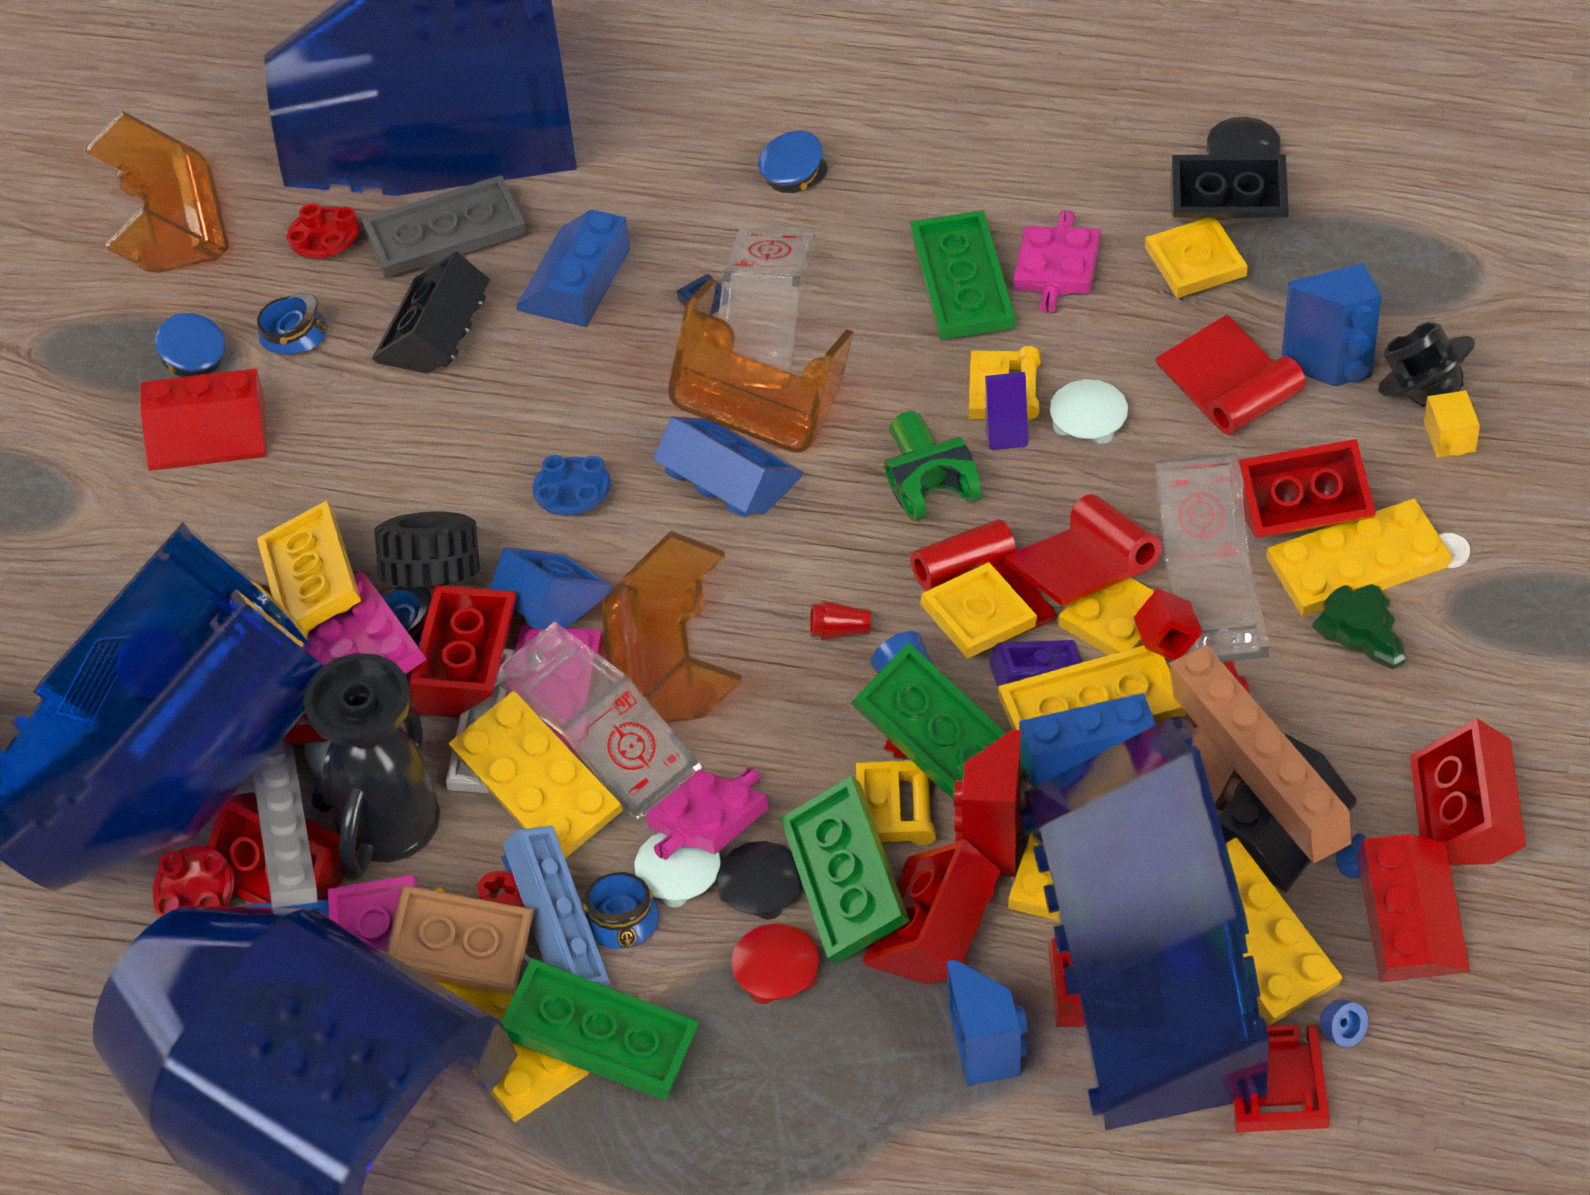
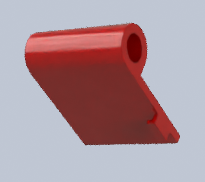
M1228 314L1156 357L1155 360L1156 364L1207 418L1226 435L1234 434L1302 391L1306 386L1305 375L1295 360L1288 356H1282L1273 362Z
M1088 494L1074 504L1070 514L1069 530L1004 556V563L1058 604L1064 606L1147 571L1157 562L1161 554L1162 545L1157 536L1095 494Z
M997 519L911 553L912 571L925 592L989 562L1037 615L1035 627L1027 631L1056 620L1055 612L1035 586L1004 563V556L1015 552V542L1011 530L1003 520Z

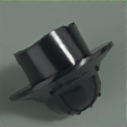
M1434 322L1420 324L1410 334L1397 336L1388 343L1385 349L1384 357L1392 371L1379 383L1378 392L1383 396L1405 394L1421 407H1426L1427 396L1460 391L1461 387L1464 386L1461 364L1474 349V338L1462 336L1449 340L1441 325Z

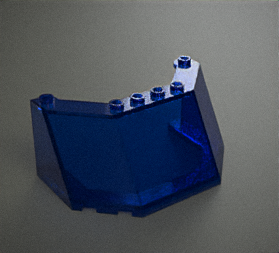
M1171 717L1025 791L1026 809L1019 810L1024 835L1033 834L1034 841L1038 844V846H1033L1039 873H1048L1050 885L1043 886L1048 912L1058 913L1060 925L1053 927L1055 941L1059 954L1068 953L1070 967L1063 968L1069 995L1078 994L1094 1075L1095 1087L1087 1089L1093 1116L1102 1115L1105 1131L1233 1104L1234 1099L1243 1098V1101L1250 1100V1093H1258V1098L1268 1096L1269 1038L1264 1018L1259 1019L1257 997L1261 995L1254 958L1252 955L1243 956V954L1248 953L1245 934H1249L1245 910L1200 750L1197 745H1193L1192 737L1188 730L1183 728L1180 717Z

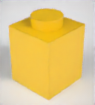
M1467 390L1427 396L1424 425L1436 457L1460 456L1476 452L1480 424Z

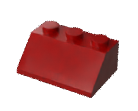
M257 368L140 382V413L149 471L266 457L265 398Z
M1357 439L1238 460L1231 475L1240 513L1255 539L1374 518L1376 516Z
M435 586L419 644V649L427 660L412 670L409 682L414 708L418 714L458 717L493 695L517 598L516 592Z
M1476 718L1410 755L1419 834L1421 837L1445 842L1449 865L1493 864L1526 847L1510 738Z
M1016 729L1010 730L965 762L963 780H955L954 784L955 842L966 839L1001 870L999 876L1015 877L1021 808V730Z
M247 792L223 797L207 847L217 850L228 860L234 874V895L252 904L271 903L256 794ZM305 819L316 883L317 901L328 900V889L339 887L344 878L338 856L339 835Z
M1412 834L1363 839L1356 856L1379 982L1468 973L1470 968L1445 842Z
M966 839L909 856L896 884L910 922L870 944L862 962L868 967L924 984L946 980L947 961L957 960L965 965V955L972 939L979 931L980 919L987 903L994 895V886L1001 870Z

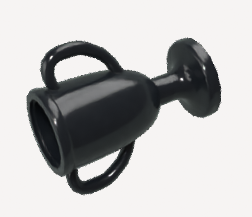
M354 653L335 658L318 669L306 686L303 699L309 724L322 738L331 741L322 770V796L324 802L333 807L334 823L339 835V862L342 873L350 880L361 878L370 862L390 863L409 858L424 848L436 833L441 814L436 793L433 791L427 767L420 752L423 741V728L418 712L414 708L409 707L411 692L406 674L394 661L377 654ZM402 722H404L406 732L400 726Z

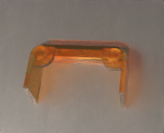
M124 111L86 147L88 154L116 168L119 185L125 193L130 196H137L144 201V206L105 243L107 250L137 264L147 272L161 273L217 260L229 249V241L212 169L207 159L199 151Z
M710 278L685 305L668 386L670 400L677 408L785 450L796 453L807 450L815 441L841 386L854 331L846 329L826 352L825 356L811 360L804 368L802 378L733 352L735 334L732 327L725 320L710 315L717 284L716 280Z
M670 531L606 596L602 607V621L611 705L613 707L612 714L616 722L621 724L634 722L648 726L701 719L710 713L718 703L742 682V676L738 673L689 656L686 623L701 611L704 604L701 580L725 558L723 550ZM629 691L630 694L628 693V695L630 696V698L628 699L626 696L625 698L630 702L631 705H634L631 708H629L630 706H628L622 698L620 699L625 703V707H623L619 701H617L620 704L619 707L615 703L614 705L612 703L615 700H617L620 696H622L625 692Z

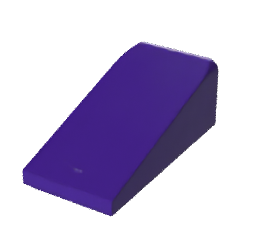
M1025 372L985 376L986 434L991 450L1025 447L1028 445Z
M1074 640L997 643L990 659V668L998 687L1082 663Z

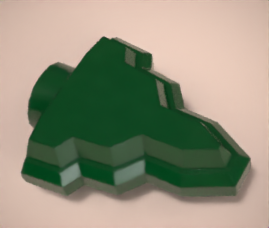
M1370 584L1354 591L1349 585H1344L1329 595L1324 604L1325 610L1312 624L1314 630L1326 640H1337L1347 649L1362 650L1372 661L1394 670L1405 664L1406 656L1402 640L1392 630L1395 618L1388 609L1391 600L1380 586Z

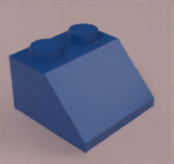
M504 547L490 590L516 592L517 598L513 612L523 615L526 618L525 623L539 630H549L550 626L566 628L608 596L612 591L613 585L567 554Z
M957 960L947 961L948 1011L967 1086L1021 1076V1058L1027 1057L1024 1034L1028 1032L1023 1006L1015 1007L1011 990Z

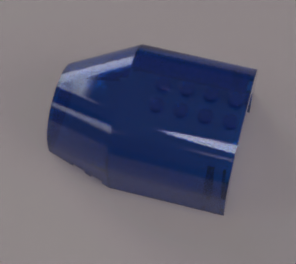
M338 0L264 55L270 117L280 171L285 187L329 190L330 183L350 185L351 192L362 193L364 186L382 188L383 195L399 196L468 186L502 175L504 180L577 170L552 0Z
M182 522L40 680L33 693L41 699L28 718L21 713H17L10 723L19 731L5 751L0 749V860L32 882L46 889L58 891L194 838L305 715L303 699L306 686L318 669L332 660L311 634L281 604L239 567Z
M190 905L176 908L164 914L150 924L132 942L115 965L100 995L93 1022V1042L96 1052L177 1165L223 1195H361L365 1179L377 1155L443 1069L455 1060L460 1059L461 1063L472 1070L474 1068L483 1087L492 1091L518 1056L504 1026L497 1018L314 909Z

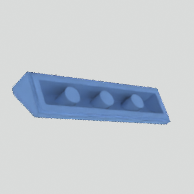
M545 826L516 830L504 842L503 848L524 907L534 909L531 927L544 963L601 985H610L611 983L554 827Z

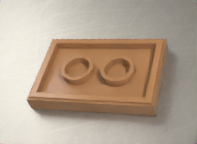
M403 885L383 963V970L514 995L518 986L534 909Z

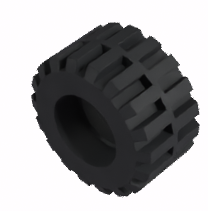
M419 512L388 519L374 528L378 578L384 583L403 588H431L436 585L446 586L459 583L480 571L476 520L472 517L455 512Z

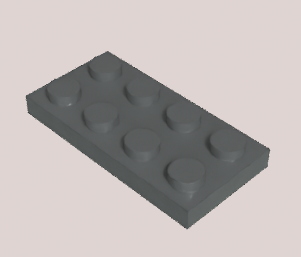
M502 175L361 218L364 232L385 278L441 261L456 251L464 254L527 234L525 222Z

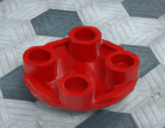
M310 203L300 209V217L293 222L287 233L289 247L296 254L311 259L327 258L349 248L358 238L360 225L355 210L351 207H321L319 204Z
M194 845L181 848L178 851H168L159 859V869L154 879L152 892L154 910L160 917L175 927L194 929L206 926L221 916L230 904L235 887L233 869L224 855L211 847Z
M778 923L759 926L746 933L734 947L731 959L733 976L742 989L749 992L751 999L758 1004H768L773 1000L792 997L805 989L813 987L818 978L817 970L820 961L817 947L808 934L794 926Z

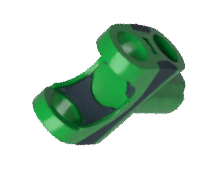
M914 411L901 413L890 423V433L902 455L884 460V469L892 492L911 520L916 521L926 517L927 511L924 497L936 489L953 490L969 503L981 500L980 481L974 460L960 436L936 443L921 414Z

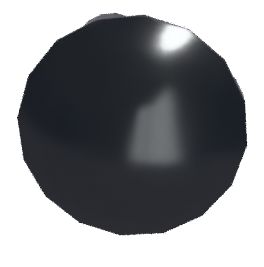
M1232 117L1219 122L1211 129L1207 138L1206 149L1210 155L1280 154L1281 143L1279 134L1268 123L1251 117Z
M768 841L748 842L733 849L722 860L717 873L719 897L722 901L738 911L759 915V917L766 920L777 918L782 913V908L788 906L798 896L802 886L792 852L781 844Z

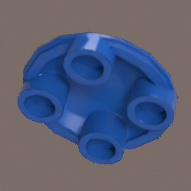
M551 455L543 460V470L537 474L532 484L533 497L541 508L550 513L565 516L581 514L595 508L606 498L611 488L610 475L605 469L603 459L598 456L563 458L559 455Z

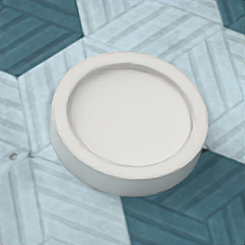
M1439 534L1453 556L1452 563L1448 565V568L1459 567L1466 563L1470 555L1468 542L1457 534Z

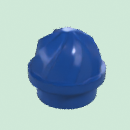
M1361 833L1356 834L1351 839L1349 846L1336 853V863L1339 871L1351 878H1360L1356 854L1363 839L1367 838Z

